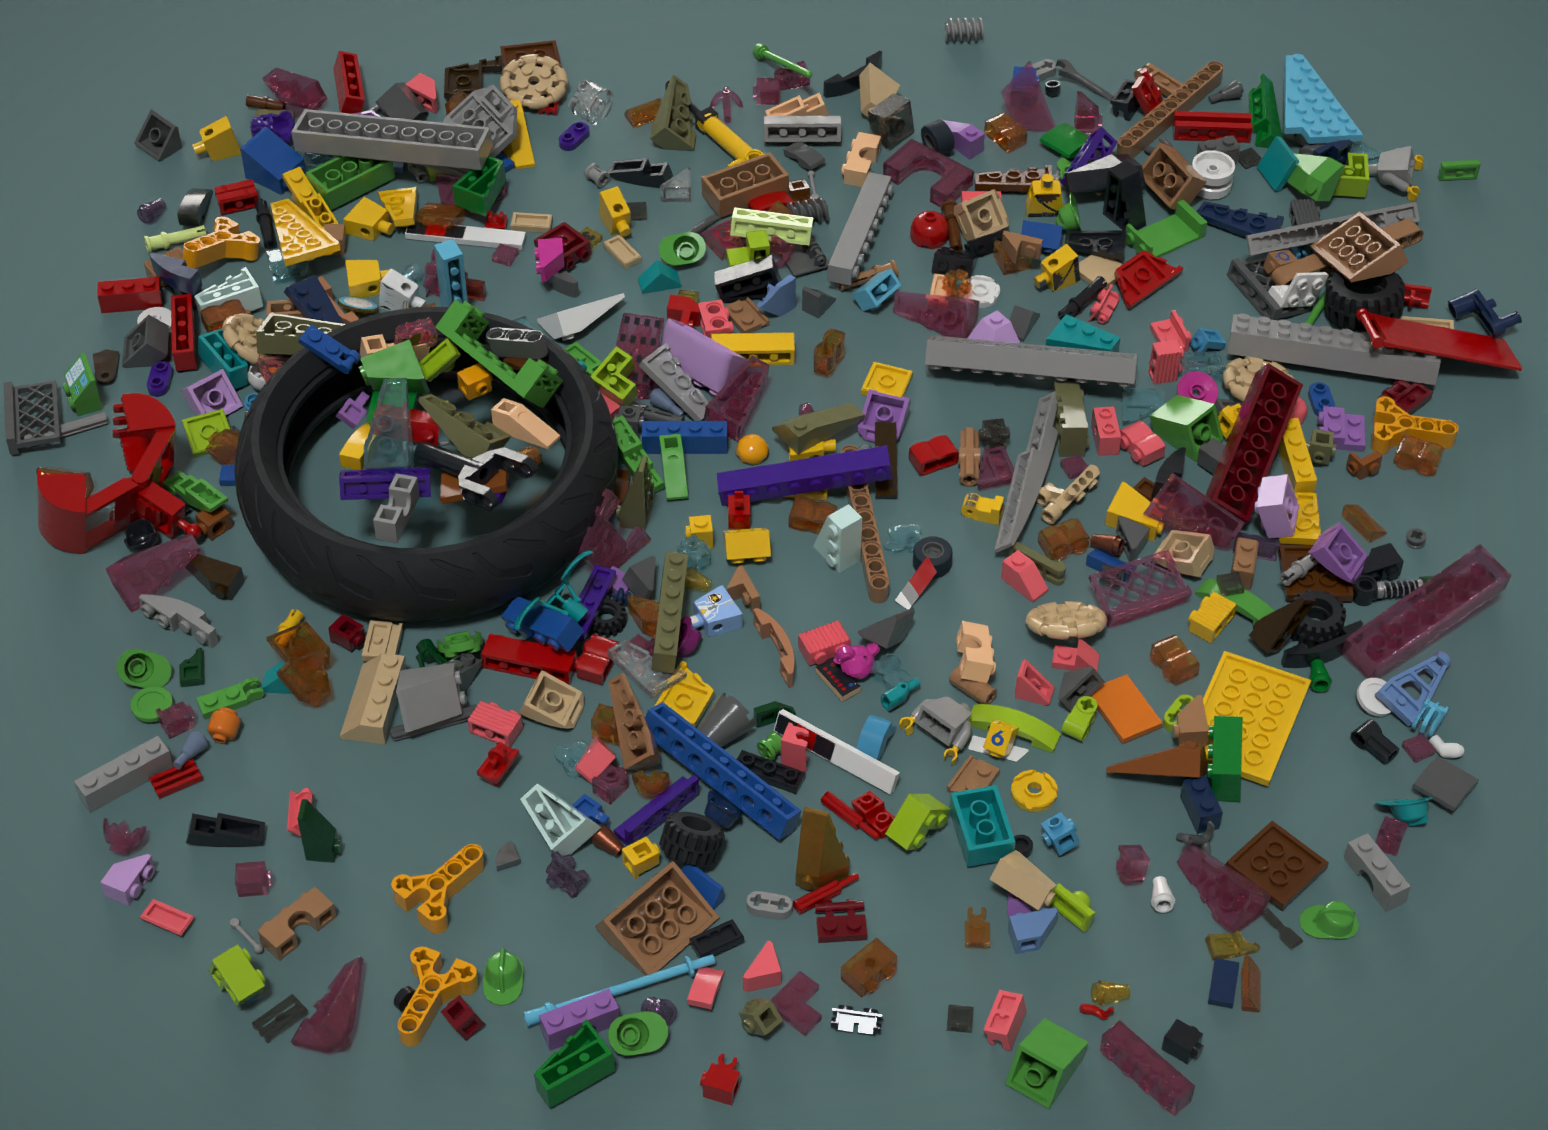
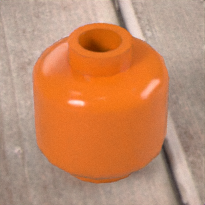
M222 707L212 713L207 732L213 737V741L225 744L226 741H232L236 738L241 719L237 716L236 711Z

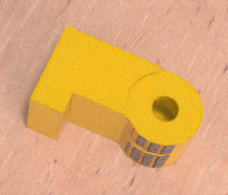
M969 493L965 496L961 513L966 518L999 525L1003 514L1004 497L995 496V499L981 497L975 493Z

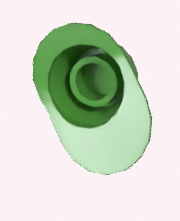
M1072 192L1070 193V202L1059 208L1056 217L1057 224L1063 226V229L1066 231L1081 230L1079 210Z
M685 232L665 237L660 242L658 250L661 259L665 263L684 265L700 260L706 251V243L699 234Z
M130 649L125 651L117 661L116 671L118 677L129 685L142 688L151 686L163 687L171 677L169 661L157 653L141 649Z
M1331 901L1326 905L1310 906L1301 913L1299 920L1300 926L1306 934L1320 939H1349L1357 933L1359 926L1355 911L1341 901Z
M501 948L500 952L494 953L488 959L484 968L483 978L485 997L491 1003L500 1006L516 1001L521 995L523 988V963L514 954L507 952L505 948Z
M646 1011L620 1016L611 1023L608 1030L610 1046L617 1053L627 1056L655 1051L665 1043L668 1037L666 1021L659 1014Z

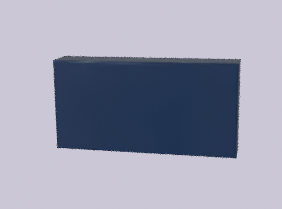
M1215 958L1208 1004L1233 1008L1240 962Z

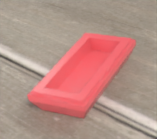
M155 899L150 902L140 916V919L179 936L183 935L195 918L188 913Z

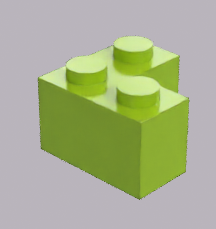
M1348 153L1346 165L1333 196L1366 197L1370 180L1368 154Z
M766 230L746 232V247L726 249L727 268L770 255V244Z
M616 346L591 375V378L602 394L619 405L629 406L638 396L636 384L627 379L635 369L633 357Z
M908 794L885 834L906 850H917L925 843V835L928 830L940 829L946 824L948 820L947 815L951 809L930 794Z
M238 944L214 958L208 970L221 992L226 989L237 1007L261 993L265 987L264 982H266L259 969L255 970L251 965L252 958L245 948L241 949Z

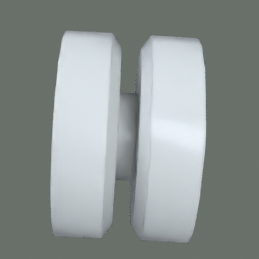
M1204 151L1196 155L1193 159L1192 167L1207 181L1197 195L1210 200L1227 196L1231 191L1235 172L1233 159L1219 151Z

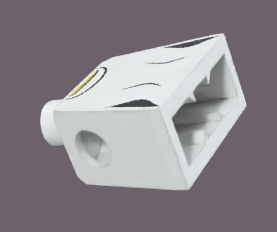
M390 269L381 280L380 308L393 311L426 307L427 301L418 297V284L393 269Z

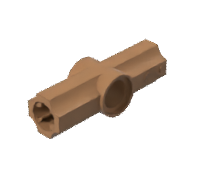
M966 427L960 431L958 466H960V483L964 484L965 487H973L979 480L981 450L979 448L978 431L972 427Z

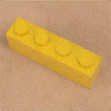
M794 333L711 334V338L714 341L748 359L746 365H794Z
M1290 418L1278 447L1285 475L1288 474L1294 492L1315 493L1317 478L1299 418Z

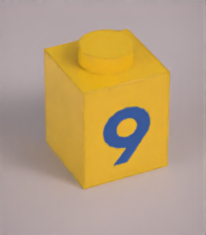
M998 719L992 721L983 748L989 750L990 755L999 758L1010 754L1019 727Z

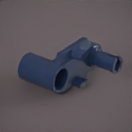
M1478 289L1448 301V308L1454 319H1459L1474 312L1494 339L1504 335L1507 328L1522 323L1518 311H1514L1502 318L1498 317L1492 309L1497 306L1495 300L1492 298L1487 301Z

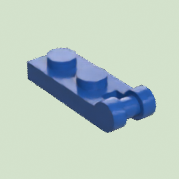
M312 324L298 341L299 344L345 374H349L353 369L352 365L357 364L361 358L357 351L348 349Z

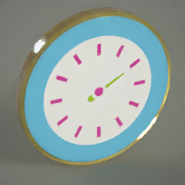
M347 296L340 297L337 301L338 305L348 309V313L351 311L355 313L357 311L358 318L363 317L365 313H372L378 310L376 303L363 298Z

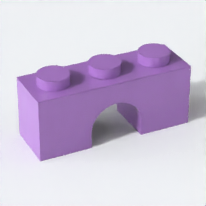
M606 989L539 1015L541 1033L549 1050L552 1051L564 1046L566 1039L570 1035L574 1036L586 1019L594 1026L597 1033L610 1028L611 1023L619 1017V1007L610 989Z

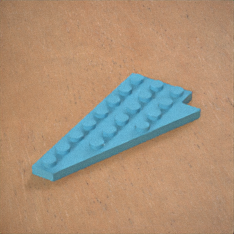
M1286 55L1284 62V134H1302L1308 144L1331 143L1340 140L1362 141V132L1304 55Z

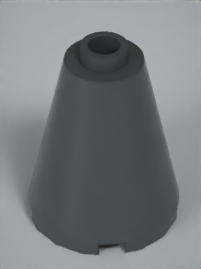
M724 692L718 697L698 730L717 745L723 747L750 731L755 726V721L753 718L749 721L746 716L749 713L748 710L733 696L729 695L726 697Z

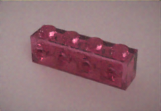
M1119 1020L1102 1035L1099 1051L1174 1117L1192 1101L1195 1085L1123 1022Z

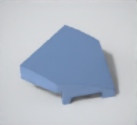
M789 274L776 284L775 287L768 284L767 295L763 298V301L758 302L757 307L777 316L790 312L795 308L796 278Z

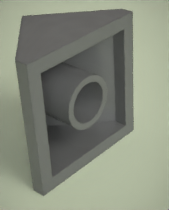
M404 82L395 83L376 101V104L389 118L418 120L429 112Z
M151 109L134 144L158 161H163L182 149L179 129L176 125Z
M911 608L859 630L858 634L887 649L905 640L915 610Z

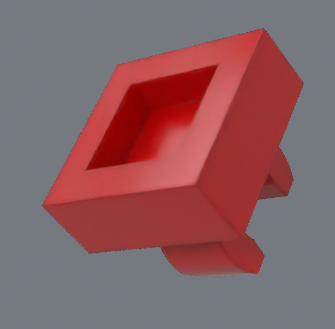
M489 211L485 228L506 230L507 215H504L502 211L499 214H492V211Z

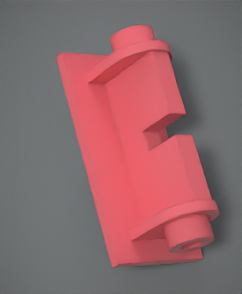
M1113 284L1107 290L1103 288L1098 294L1097 299L1099 301H1096L1091 307L1090 312L1092 314L1088 321H1091L1094 317L1101 324L1108 322L1113 312L1112 310L1119 301V294L1111 291Z
M309 788L302 789L300 793L290 791L287 831L300 837L297 817L302 799H307L312 804L313 793Z

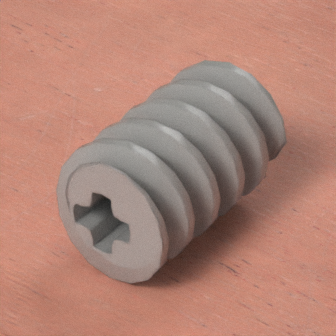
M979 17L977 22H975L974 18H970L969 23L967 18H963L962 23L959 18H956L954 23L952 18H949L947 23L945 22V41L948 42L949 36H951L953 42H955L957 36H959L960 42L963 41L964 36H966L967 41H970L971 36L974 37L975 41L981 36L983 41L982 18Z

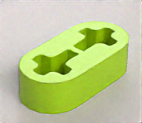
M1180 695L1165 712L1163 727L1167 731L1173 732V724H1176L1177 721H1170H1173L1177 714L1182 711L1181 706L1188 705L1194 699L1192 696Z

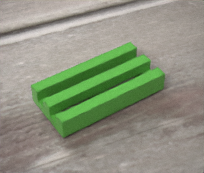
M1479 160L1441 162L1440 173L1437 177L1439 181L1477 179L1481 163Z

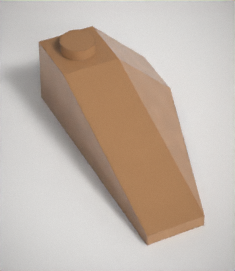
M620 673L609 680L608 683L624 770H648L660 763L657 742L625 673Z

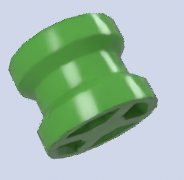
M771 732L766 740H761L757 743L758 751L762 757L772 761L776 758L777 754H781L782 738L777 733Z

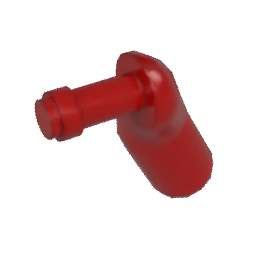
M1085 1003L1081 1004L1079 1008L1081 1013L1094 1015L1101 1020L1108 1019V1015L1114 1012L1113 1007H1109L1108 1010L1104 1011L1096 1005Z

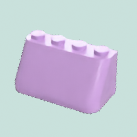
M668 318L664 326L661 346L665 343L669 345V352L673 357L676 356L681 363L679 366L685 374L688 373L694 379L693 383L702 388L704 386L709 387V392L717 397H720L721 394L729 397L748 359L685 323Z

